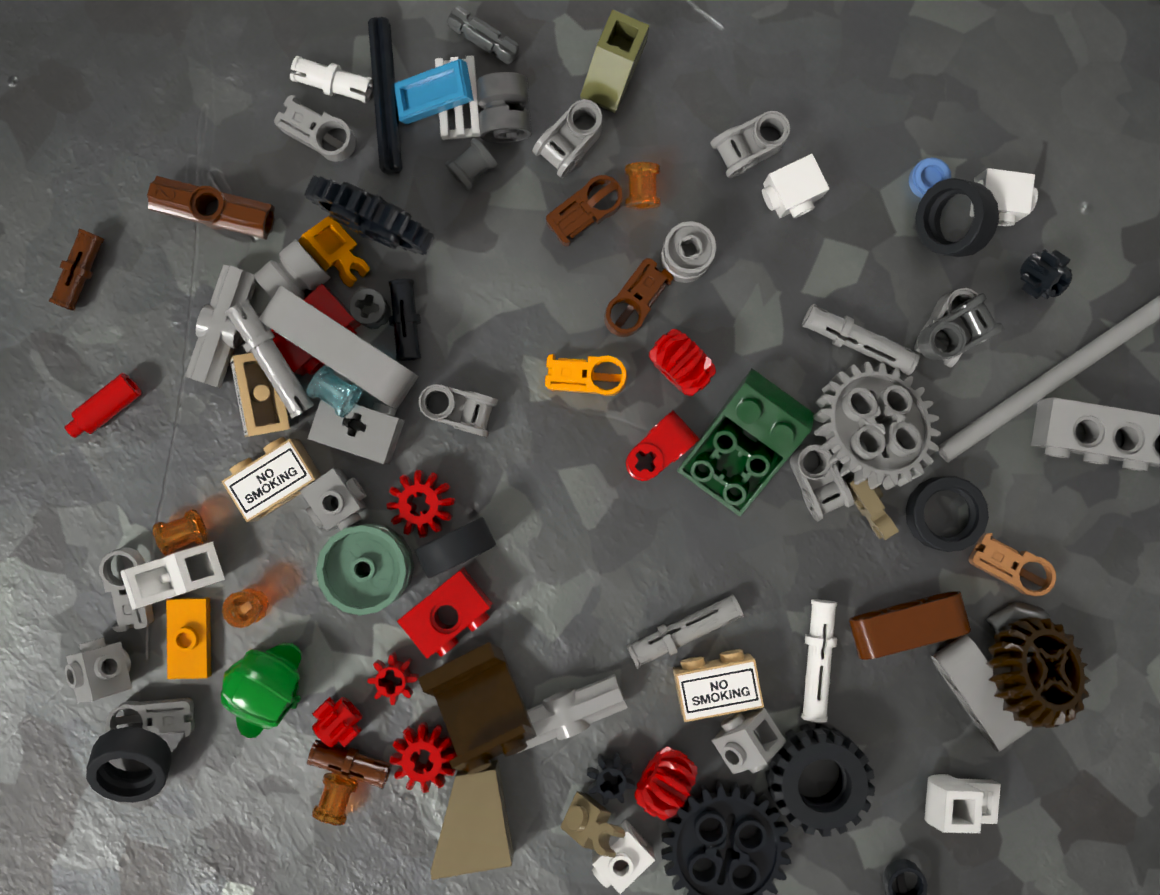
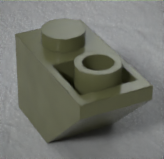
M612 9L596 45L580 95L581 99L591 100L599 107L616 114L647 44L648 24Z

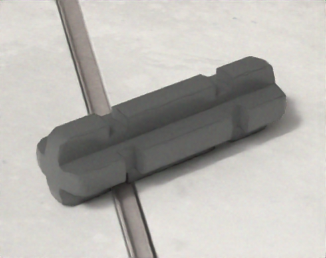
M456 6L450 13L447 20L449 28L459 34L464 32L465 38L490 54L495 52L497 54L496 57L506 64H511L519 52L517 42L507 36L502 38L501 32L476 16L471 18L470 13L460 6Z

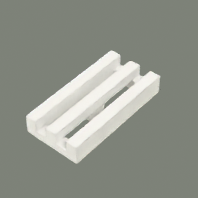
M466 56V59H462L468 66L474 101L470 102L472 128L464 129L463 105L454 108L456 129L454 130L449 129L448 110L439 113L442 140L480 137L474 56ZM450 57L451 60L443 61V58H436L435 68L459 58Z

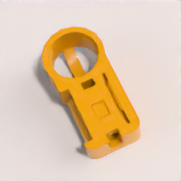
M550 354L547 357L546 367L548 368V375L545 376V386L551 391L615 396L624 389L628 380L627 370L623 363L616 357L609 355L600 357L588 356V362L587 359L558 358L556 360L554 354ZM603 362H613L620 366L622 374L596 373L594 371ZM593 380L620 382V384L613 389L604 390L595 385Z

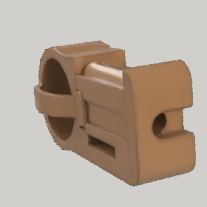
M984 533L979 538L969 556V563L1011 585L1020 593L1028 596H1043L1054 587L1056 571L1046 559L1035 556L1027 551H1020L1019 553V551L991 538L992 533ZM1028 562H1038L1045 569L1047 578L1045 580L1022 567ZM1020 576L1042 588L1036 591L1027 589L1020 581Z

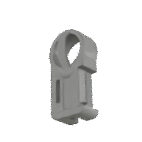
M295 95L287 97L284 102V106L287 108L285 113L278 112L274 119L275 125L283 133L319 152L327 160L338 162L350 157L356 147V137L351 128L342 119L332 117L325 112L323 115L316 113L302 105ZM335 128L344 129L347 137L345 143L327 132ZM322 141H326L338 150H325L323 148Z
M122 547L108 553L99 565V574L103 581L105 593L111 592L117 619V625L112 628L116 632L127 631L132 627L142 629L154 621L152 604L132 610L124 582L117 579L111 571V561L115 555H121L125 569L131 568L133 565L135 567L145 564L143 556L137 550Z
M191 698L141 702L126 701L109 713L106 719V730L109 732L110 730L117 729L116 725L143 723L142 729L157 735L184 733L185 731V737H187L195 729L194 703ZM124 709H133L139 713L138 715L116 717V714Z

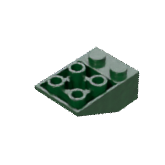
M751 369L705 430L700 440L692 448L677 469V472L738 516H741L811 432L815 420L813 415L815 413L754 369Z

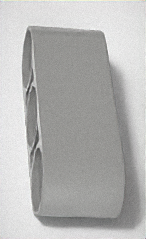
M963 635L958 637L931 656L933 663L994 750L997 752L1002 751L1032 730V727L1027 726L1025 722L1014 721L1013 712L1003 710L1004 699L994 696L997 686L994 682L989 681L993 676V669L986 664L988 662L969 636Z

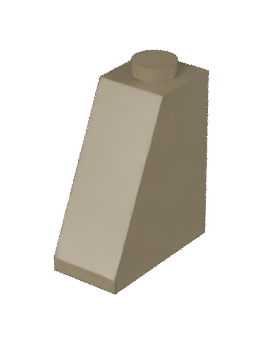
M498 760L491 761V766L474 774H468V771H457L430 871L431 880L512 866L514 851Z

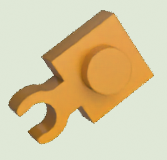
M329 216L302 234L299 239V243L325 271L334 265L339 271L342 282L349 287L353 286L357 281V278L350 272V269L358 271L362 278L369 271L367 263L351 253L357 243L338 222L332 220Z

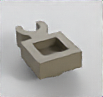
M854 475L845 480L855 505L862 516H866L871 528L879 539L887 540L899 532L894 522L884 511L885 506L880 500L883 497V492L879 486L875 489H870L868 478L856 485L854 484Z
M576 792L560 826L562 830L583 848L593 849L601 856L615 858L617 853L609 846L610 837L624 838L625 831L622 827L607 823L611 815L610 811L589 794Z

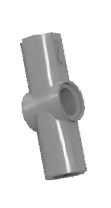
M223 264L211 302L202 308L198 316L195 329L198 340L185 377L221 388L233 351L238 349L243 342V338L230 318L225 314V311L235 305L243 319L246 320L238 305L239 302L249 299L251 302L257 285L254 274Z
M615 674L577 690L575 688L565 689L542 701L543 704L527 709L537 736L526 741L528 747L522 751L554 738L558 740L570 738L589 728L590 723L627 709V703Z

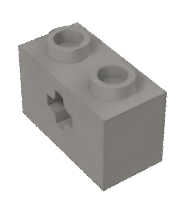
M336 390L334 397L323 393L307 439L390 465L405 421L395 417L397 409L374 402L372 409L357 405L358 396ZM361 418V422L366 424L367 427L365 432L357 431L356 433V430L350 427L352 420H359Z

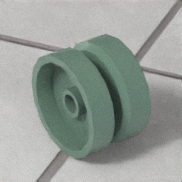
M369 523L344 528L330 537L319 553L316 573L319 588L329 603L342 612L361 616L377 613L399 599L411 583L414 563L411 549L399 533L388 526ZM365 562L368 563L371 568L370 573H362L360 565Z

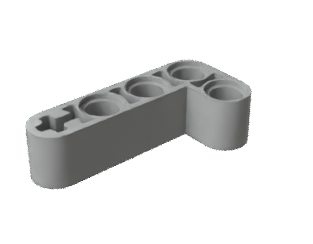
M283 286L279 287L259 317L263 324L372 396L395 409H398L419 377Z

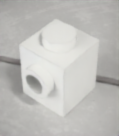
M810 154L770 173L763 183L765 188L762 189V194L768 208L771 211L776 210L779 218L790 213L793 218H797L815 208L813 202L822 199L829 191V187L813 154Z
M987 168L974 178V182L981 183L992 192L998 203L999 221L997 226H1013L1015 222L1029 215L1035 208L1038 198V190L1034 188L1035 174ZM971 202L970 216L974 217V209Z
M626 819L619 825L625 831L624 838L611 836L609 839L610 848L617 853L615 858L601 856L595 850L592 851L593 874L603 886L608 888L612 885L619 894L655 861L653 847Z

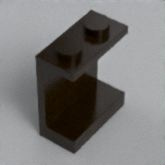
M490 642L418 678L423 693L435 697L456 751L457 757L449 761L452 769L468 771V774L480 772L491 766L490 759L502 753L505 756L519 753L528 747L526 741L537 736L501 648Z

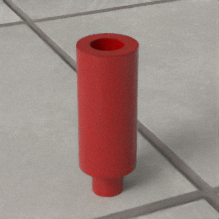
M121 373L71 413L73 420L65 426V430L73 438H77L84 431L89 434L94 433L141 396L140 388L128 375Z

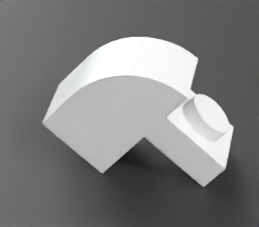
M213 541L120 571L132 610L225 580Z
M948 774L931 775L928 777L924 819L928 824L944 833H980L981 824H997L1001 784L989 779H959Z

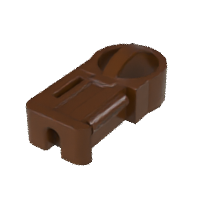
M598 175L590 179L586 186L546 216L548 227L551 231L555 232L563 246H570L568 239L574 238L590 226L594 220L599 224L619 210L622 202L621 186L613 177L607 175ZM599 184H607L588 200L593 187ZM614 190L616 191L618 200H616L613 207L607 210H600L594 207Z
M646 258L642 261L618 295L609 302L604 313L605 325L612 334L618 337L634 335L640 329L644 319L651 310L650 307L665 289V284L669 286L673 280V275L666 269L663 271L656 268L657 263L651 258ZM619 303L629 304L614 324L611 320L613 306ZM636 309L639 316L637 323L631 328L621 329Z

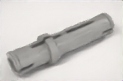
M249 299L239 302L238 307L246 320L243 319L235 305L226 310L225 314L230 318L245 341L243 348L247 353L252 352L259 366L289 411L290 417L294 418L302 413L294 397L304 411L315 404L313 401L311 402L272 340L275 338L272 330L267 331L252 308Z
M814 303L808 309L802 322V327L832 339L833 345L838 347L845 345L892 368L898 367L907 376L912 374L920 359L919 352L910 350L884 336L854 324V319L849 316L839 317L818 307Z
M731 594L729 597L667 627L664 624L658 626L657 632L632 644H628L626 647L638 669L641 668L640 666L667 653L670 656L678 653L677 648L739 618H743L744 614L737 599Z

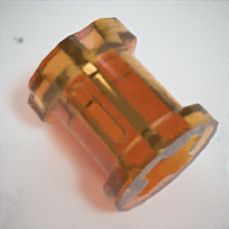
M636 162L625 166V174L629 175V198L625 200V207L637 210L660 207V198L656 197V175L660 173L659 164Z
M194 509L186 511L184 517L168 523L158 522L153 525V535L156 544L165 556L176 553L177 548L190 543L201 544L207 541L205 524L199 513Z
M248 588L228 596L223 603L222 613L228 624L233 627L244 628L252 623L259 622L266 616L269 602L262 591ZM249 601L252 609L243 614L240 607Z
M325 773L322 779L325 786L319 804L313 808L312 816L324 823L344 825L347 819L345 811L351 793L357 790L358 782L352 778L349 781L340 779V775L336 773Z

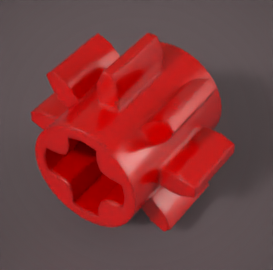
M392 653L389 656L387 665L381 660H377L373 664L379 673L368 678L367 683L375 684L378 690L374 696L375 699L380 698L382 695L390 697L391 705H395L400 693L407 698L412 696L414 692L408 684L417 681L419 674H411L409 669L412 663L411 658L405 662L397 661L396 653ZM392 670L395 677L402 678L396 687H393L392 680L385 679Z
M329 697L312 713L318 719L312 725V729L316 736L329 747H334L338 742L343 747H346L362 731L357 725L362 719V715L358 708L345 697H341L337 702Z

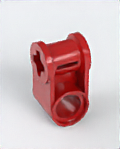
M672 410L632 449L626 459V469L635 480H651L672 461L678 460L700 439L679 415ZM639 453L642 457L648 454L654 459L650 463L653 469L652 472L646 468L641 471L636 469L635 465L639 461L635 456Z

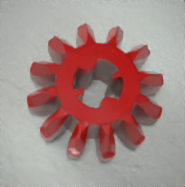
M671 329L666 335L663 334L649 352L650 360L654 363V366L679 391L688 396H693L699 390H703L716 373L715 365L704 353V350L685 333L677 329Z
M416 470L414 473V484L407 475H402L399 479L405 490L398 487L390 488L389 493L398 497L399 501L389 502L386 506L388 510L399 509L400 514L391 519L393 525L407 520L403 529L404 534L410 535L417 524L419 537L424 538L428 535V524L436 533L443 530L437 517L446 521L452 519L453 515L448 511L442 510L443 506L454 505L455 498H442L441 494L447 492L451 486L449 483H444L435 488L439 478L437 473H431L425 483L423 471ZM422 493L427 495L425 502L430 505L428 511L423 510L418 514L415 512L417 505L412 501L414 497H422Z
M421 722L418 726V734L413 728L408 726L403 731L405 739H395L392 746L398 752L391 755L390 763L401 766L394 774L395 779H401L406 775L409 777L406 783L407 790H412L416 782H420L422 792L427 793L430 789L431 781L435 786L441 788L446 782L444 775H454L456 769H452L449 761L456 758L457 754L455 749H447L452 744L450 735L443 739L439 737L443 728L441 725H437L432 733H428L427 723ZM422 750L430 753L426 764L418 761Z
M667 746L656 752L654 758L649 760L646 769L642 771V776L637 782L635 800L651 816H657L663 821L675 816L678 809L684 806L687 797L691 795L690 791L696 783L697 766L687 758V755Z

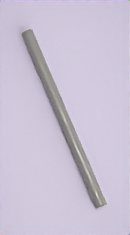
M1160 295L938 445L940 456L946 462L952 461L1159 320Z

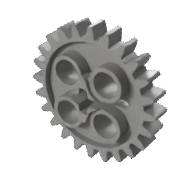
M865 362L859 368L853 364L844 372L840 371L831 379L832 381L822 388L824 395L816 400V404L822 409L813 415V419L823 423L821 427L814 431V434L824 436L827 440L819 448L824 451L832 450L833 455L828 463L831 465L840 461L843 464L840 472L842 477L852 471L855 473L854 484L858 485L868 478L870 489L883 485L885 490H889L896 485L901 487L911 482L912 479L924 473L923 469L934 462L930 455L938 451L939 447L932 440L939 437L941 432L931 428V424L939 420V416L928 414L927 411L934 402L922 401L920 398L925 388L920 387L913 390L911 388L912 376L902 381L899 379L900 368L896 367L887 374L885 363L882 362L874 369L870 362ZM888 401L892 404L894 409H892L889 406ZM851 403L857 407L859 413L853 409ZM896 438L901 442L903 447H901L898 444ZM860 441L866 445L867 451L861 447Z

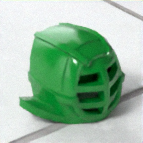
M283 642L265 652L251 649L246 652L243 658L235 662L224 672L221 704L236 716L237 728L241 735L247 738H256L263 729L277 727L290 709L297 708V704L301 700L300 695H298L301 676L297 672V668L302 659V652L298 646Z

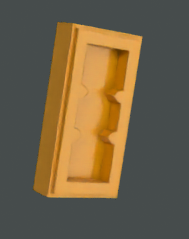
M210 597L167 599V679L209 678L211 676Z

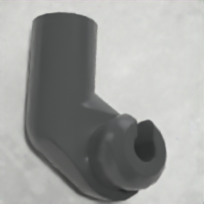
M1019 601L988 617L987 621L992 630L998 634L1000 631H1003V626L1008 625L1010 622L1019 621V619L1027 617L1048 619L1050 616L1041 607Z

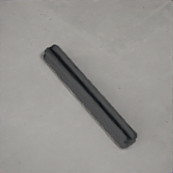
M373 17L368 21L379 167L383 173H397L402 170L398 111L394 93L395 74L391 24L386 17Z

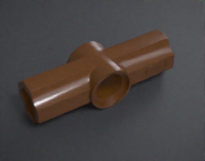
M156 176L155 180L150 183L147 194L149 210L202 223L212 229H226L267 240L268 235L272 232L275 221V207L273 205L223 193L211 186L199 187ZM218 200L219 206L217 211L213 215L206 216L205 208L207 204Z

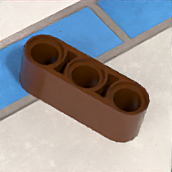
M960 591L944 592L863 613L849 619L858 656L862 660L899 653L960 637L971 632Z

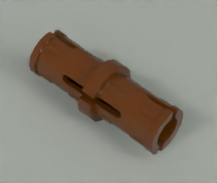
M82 229L78 230L79 233L67 261L62 260L60 268L63 271L52 297L49 299V302L75 311V305L86 279L91 280L94 274L90 270L99 248L104 242L103 238Z
M315 740V743H313L307 760V765L339 774L340 779L349 781L352 778L384 789L392 767L391 763L359 754L358 749L350 748L346 750L335 746L329 747L320 740Z

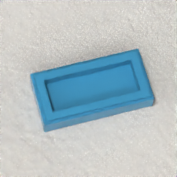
M462 59L394 83L399 121L406 125L474 101L468 66Z

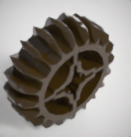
M1027 617L1019 619V621L1010 622L1008 625L1003 626V631L994 635L996 643L988 648L994 658L986 664L993 669V676L989 681L994 682L997 686L994 696L1004 699L1003 710L1013 712L1014 721L1025 722L1027 726L1035 728L1059 727L1060 724L1076 719V714L1084 710L1082 700L1089 697V693L1084 686L1091 680L1084 673V668L1088 664L1082 662L1080 657L1083 648L1073 645L1074 635L1064 633L1062 624H1054L1050 618L1038 619V617Z

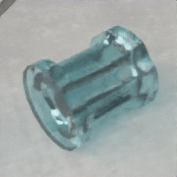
M323 366L309 383L306 391L307 395L311 398H320L335 409L334 412L337 416L343 418L351 412L359 401L362 388L356 384H348L336 376L332 368Z

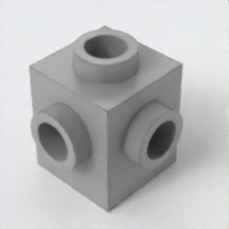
M341 468L331 469L300 490L309 504L306 511L310 519L318 528L324 526L326 531L335 530L338 527L340 530H343L344 528L354 526L362 520L359 513L367 508L362 500L367 497L364 489L354 477L348 479ZM335 498L339 501L338 508L334 504Z
M104 638L79 644L80 652L66 656L68 665L65 667V676L68 685L74 688L77 703L95 701L132 689L128 673L131 668V662L126 650L122 649L121 642L106 645Z
M765 708L745 715L741 712L731 714L721 722L723 729L711 740L733 774L750 770L751 773L762 770L786 743V740Z

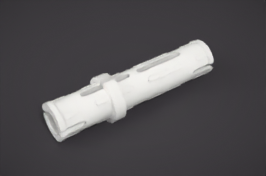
M812 599L810 633L805 635V644H808V656L801 718L806 721L823 723L827 722L828 718L827 706L832 647H837V638L833 637L837 602Z

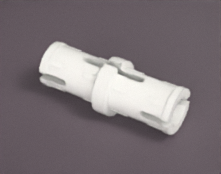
M296 56L292 62L290 70L296 71V73H290V79L293 82H300L323 89V93L329 96L340 94L363 103H368L373 90L368 89V87H373V80L370 77L366 78L343 71L340 65L334 63L327 66L300 56Z

